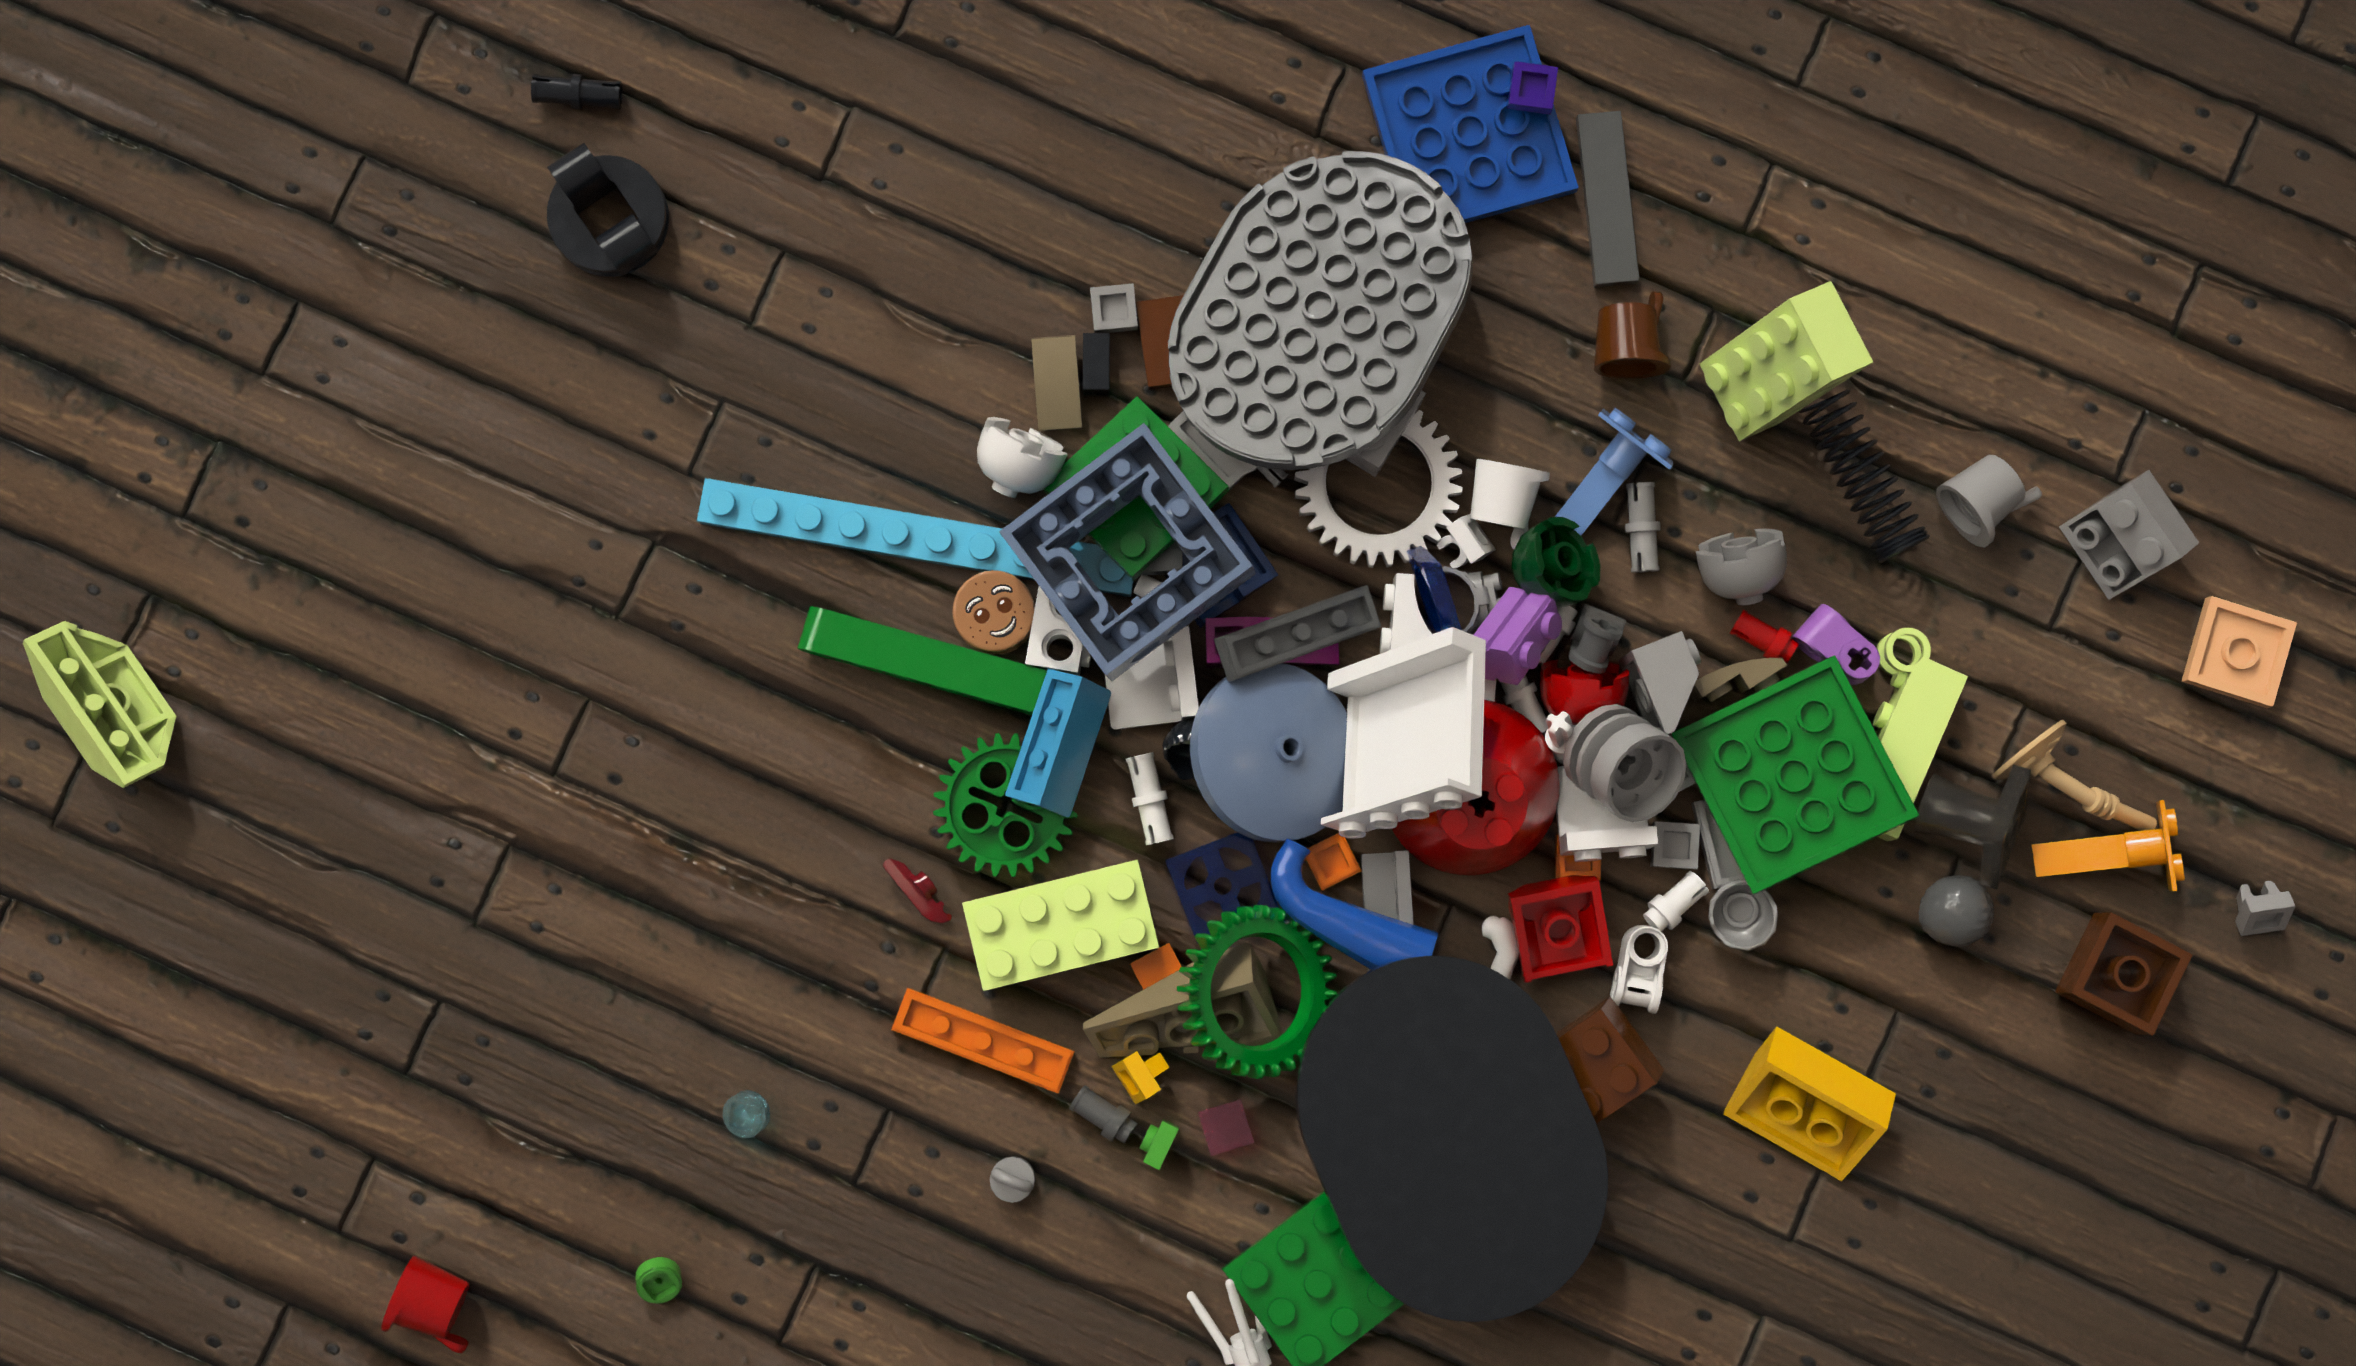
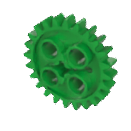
M995 733L994 746L990 747L979 737L977 738L979 751L972 753L965 746L961 747L962 754L966 760L961 764L956 760L949 759L948 763L955 771L953 776L939 775L938 777L943 783L948 785L947 791L934 792V797L944 801L945 807L933 811V815L947 819V823L942 825L937 831L939 834L952 833L954 837L947 844V849L953 850L961 846L963 848L959 858L961 863H965L973 856L976 857L975 871L979 873L987 863L991 864L993 877L999 876L1002 866L1008 867L1011 877H1017L1019 864H1024L1026 869L1033 873L1035 872L1033 859L1039 857L1046 864L1051 863L1046 852L1049 847L1061 852L1064 850L1057 837L1059 834L1072 836L1073 832L1064 825L1065 819H1075L1078 817V814L1072 811L1070 817H1065L1047 809L1012 799V802L1017 806L1041 815L1043 821L1038 824L1008 811L1004 817H1000V809L996 805L970 795V788L976 787L995 797L1005 799L1007 797L1005 794L1021 749L1018 733L1013 734L1009 745H1004L1001 735ZM993 764L1002 765L1007 774L1003 785L997 788L985 786L982 778L984 770ZM973 805H982L988 811V822L980 829H970L965 823V813ZM1016 822L1026 824L1030 832L1028 841L1020 847L1010 846L1005 837L1007 828Z

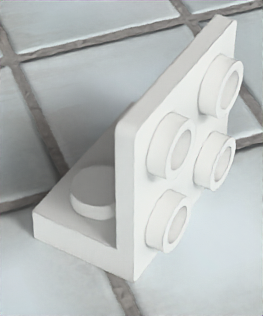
M1189 626L1184 627L1114 681H1111L1105 675L1106 689L1111 691L1108 706L1112 729L1118 730L1176 723L1185 719L1195 718L1199 706Z

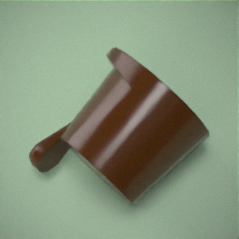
M1651 292L1648 304L1624 302L1604 306L1599 310L1594 371L1597 374L1611 378H1648L1662 375L1670 370L1671 361L1667 355L1661 352L1658 323L1663 304V294L1661 292Z

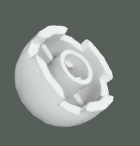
M988 417L980 434L977 446V459L982 472L994 481L992 488L1005 496L1015 498L1018 492L1035 493L1044 490V488L1053 483L1067 457V453L1062 452L1064 447L1052 438L1030 428L1029 433L1015 428L1008 429L1010 420Z

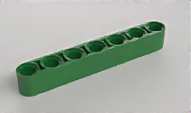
M814 606L809 607L797 648L816 656L1029 715L1033 714L1047 670Z

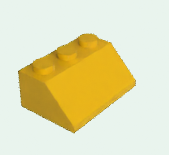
M1776 1026L1754 1054L1723 1115L1836 1179L1843 1181L1887 1131L1896 1093Z

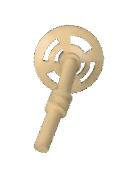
M2063 719L2035 738L1992 774L1994 780H2001L2029 770L2034 777L2039 775L2043 780L2081 803L2084 811L2092 813L2104 820L2113 818L2140 831L2155 829L2157 825V820L2154 817L2120 803L2116 795L2110 794L2098 787H2087L2053 764L2056 759L2050 753L2060 740L2067 725Z

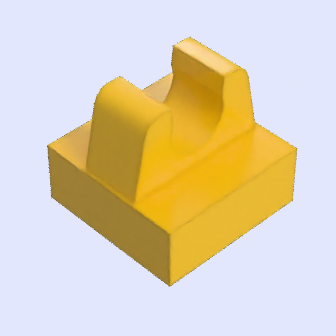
M1137 1051L1111 1066L1135 1105L1161 1090L1154 1078L1170 1068L1161 1052L1143 1061Z

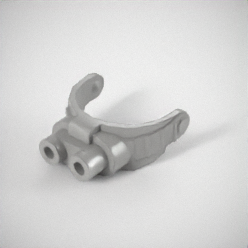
M1433 565L1424 567L1421 571L1422 576L1430 577L1440 573L1454 574L1460 576L1470 586L1474 595V613L1470 623L1462 630L1464 632L1472 634L1479 628L1501 599L1498 598L1497 594L1498 590L1503 589L1499 572L1483 575L1482 571L1466 573L1459 571L1457 568L1447 566L1436 567Z

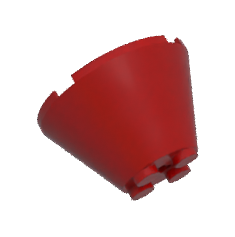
M1484 700L1482 797L1463 802L1462 807L1457 809H1440L1430 812L1429 817L1425 819H1408L1398 822L1397 827L1391 829L1400 843L1413 856L1437 870L1457 875H1482L1507 868L1521 860L1537 846L1554 819L1560 791L1559 772L1554 754L1548 748L1545 737L1540 730L1524 715L1502 703Z

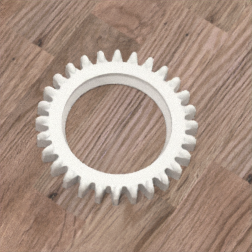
M1419 410L1413 416L1402 436L1414 443L1426 458L1431 472V493L1421 515L1412 524L1400 531L1375 535L1358 531L1346 524L1336 514L1328 499L1326 473L1329 465L1295 472L1294 480L1307 485L1295 491V499L1309 500L1306 505L1299 509L1300 516H1315L1307 526L1309 532L1324 529V533L1319 540L1321 546L1333 539L1336 541L1334 556L1338 557L1346 548L1351 549V564H1355L1361 553L1366 554L1368 567L1373 568L1377 555H1382L1386 567H1392L1394 553L1397 552L1404 563H1408L1411 560V546L1419 554L1424 555L1427 552V547L1423 538L1437 544L1441 536L1434 526L1447 529L1446 527L1452 523L1443 512L1457 513L1460 505L1448 497L1461 495L1463 487L1452 484L1449 481L1459 478L1462 475V469L1448 467L1447 465L1454 461L1458 454L1457 451L1442 452L1441 449L1448 443L1450 438L1448 435L1435 439L1432 437L1438 425L1436 421L1423 428L1420 426L1423 416L1422 411Z

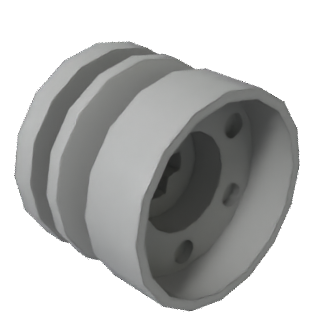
M1618 704L1601 706L1585 715L1573 728V732L1565 744L1563 758L1566 776L1576 787L1585 791L1591 798L1597 799L1603 807L1618 818L1630 822L1648 820L1661 813L1676 798L1684 782L1687 765L1684 750L1674 738L1658 727L1650 725L1646 719L1638 716L1630 708Z

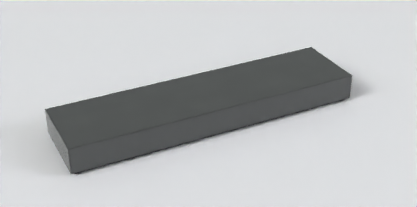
M1621 111L1578 114L1576 117L1594 288L1637 284L1639 282Z
M1368 585L1223 635L1215 638L1214 642L1229 682L1380 628L1381 624Z

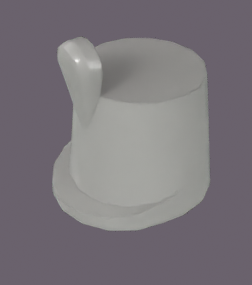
M1987 455L1936 489L1939 506L1948 520L1965 539L1978 547L1984 548L1994 541L1995 527L2009 513L2040 499L2042 496L2038 486L2025 491L2024 485L2014 469L1996 455Z

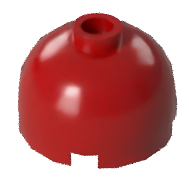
M1558 660L1545 662L1541 666L1540 696L1545 709L1555 716H1558L1562 711L1567 712L1570 715L1572 725H1577L1585 715L1601 706L1613 704L1625 706L1629 690L1630 671L1626 669L1619 674L1618 664L1609 662L1606 672L1602 674L1586 671L1575 665L1571 660V666L1557 668Z

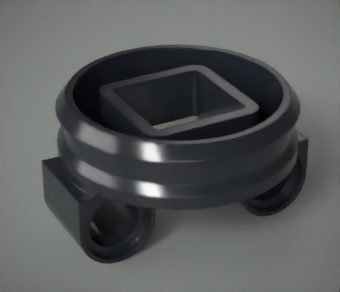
M582 143L547 167L557 181L552 189L547 206L548 228L556 246L571 263L583 271L594 275L606 277L621 276L643 267L658 253L668 232L669 210L661 188L646 169L632 160L619 156H593L585 143ZM618 188L638 216V220L631 214L595 239L579 216V213Z

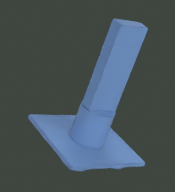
M1603 408L1598 416L1619 432L1555 516L1565 517L1576 522L1580 527L1574 530L1580 536H1582L1620 485L1631 475L1647 453L1669 470L1673 466V461L1668 457L1671 449L1651 434L1645 440L1635 433L1632 429L1636 422L1617 408H1614L1611 413Z

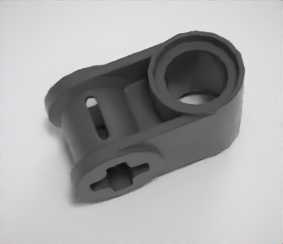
M1584 603L1576 618V626L1570 634L1571 646L1568 657L1578 667L1592 673L1602 674L1606 672L1609 665V657L1614 653L1622 637L1626 619Z

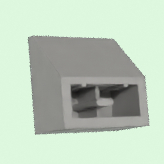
M2150 470L2122 485L2059 526L2108 600L2179 560L2199 544V541Z

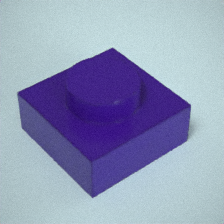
M1515 61L1512 68L1507 109L1551 115L1558 67Z

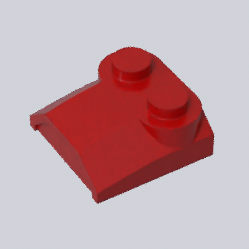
M1570 875L1525 884L1508 893V909L1513 920L1525 983L1532 982V979L1603 965L1607 967L1613 966L1600 882L1596 876Z

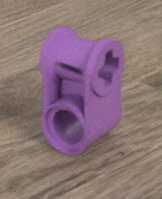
M1820 604L1792 636V639L1799 643L1798 648L1817 662L1835 655L1850 685L1863 683L1879 667L1880 655L1877 648L1851 627L1843 616L1828 605ZM1858 654L1864 660L1860 664L1861 667L1854 671L1848 665L1851 663V658Z

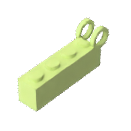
M1901 628L1883 637L1876 647L1880 655L1879 667L1885 673L1892 676L1890 685L1895 687L1889 703L1884 701L1878 708L1873 720V726L1878 727L1876 734L1914 803L1968 676L1930 660V643L1921 631L1915 628ZM1896 639L1905 641L1911 647L1913 657L1909 665H1904L1895 658L1893 645ZM1904 824L1878 836V838L1885 841L1897 840Z

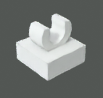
M1471 514L1462 516L1448 525L1446 528L1450 535L1442 537L1437 543L1439 549L1447 547L1450 543H1454L1459 547L1460 555L1450 563L1452 568L1463 566L1468 561L1471 564L1480 561L1496 550L1477 521L1470 519Z

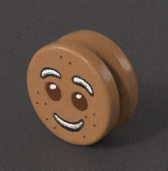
M998 570L984 571L969 578L958 590L953 602V620L960 636L970 647L990 655H1003L1018 649L1030 637L1035 603L1029 589L1016 576Z

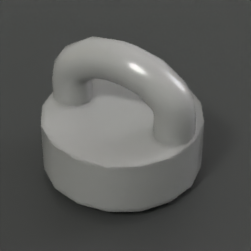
M1005 1157L997 1162L991 1171V1189L1003 1201L1011 1203L1021 1201L1034 1188V1170L1030 1163L1021 1157Z

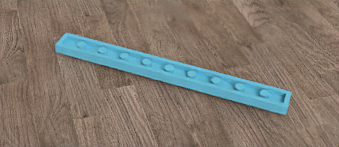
M707 478L704 480L697 522L700 524L981 572L990 570L1004 571L1017 578L1034 580L999 533L1002 528ZM1078 541L1069 548L1101 592L1131 597L1134 581L1098 545Z

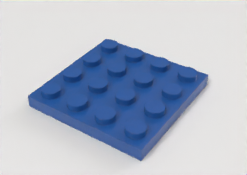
M1530 25L1362 71L1363 82L1385 155L1412 164L1437 181L1454 205L1458 207L1465 223L1574 194L1579 189L1554 104L1551 115L1507 109L1514 62L1542 65Z

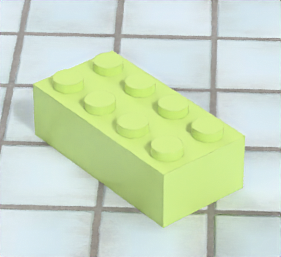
M1829 281L1789 298L1699 363L1704 372L1707 385L1713 390L1724 411L1726 422L1733 429L1738 440L1741 441L1786 420L1872 364L1873 360L1832 281Z
M1138 860L962 903L983 991L1160 948Z

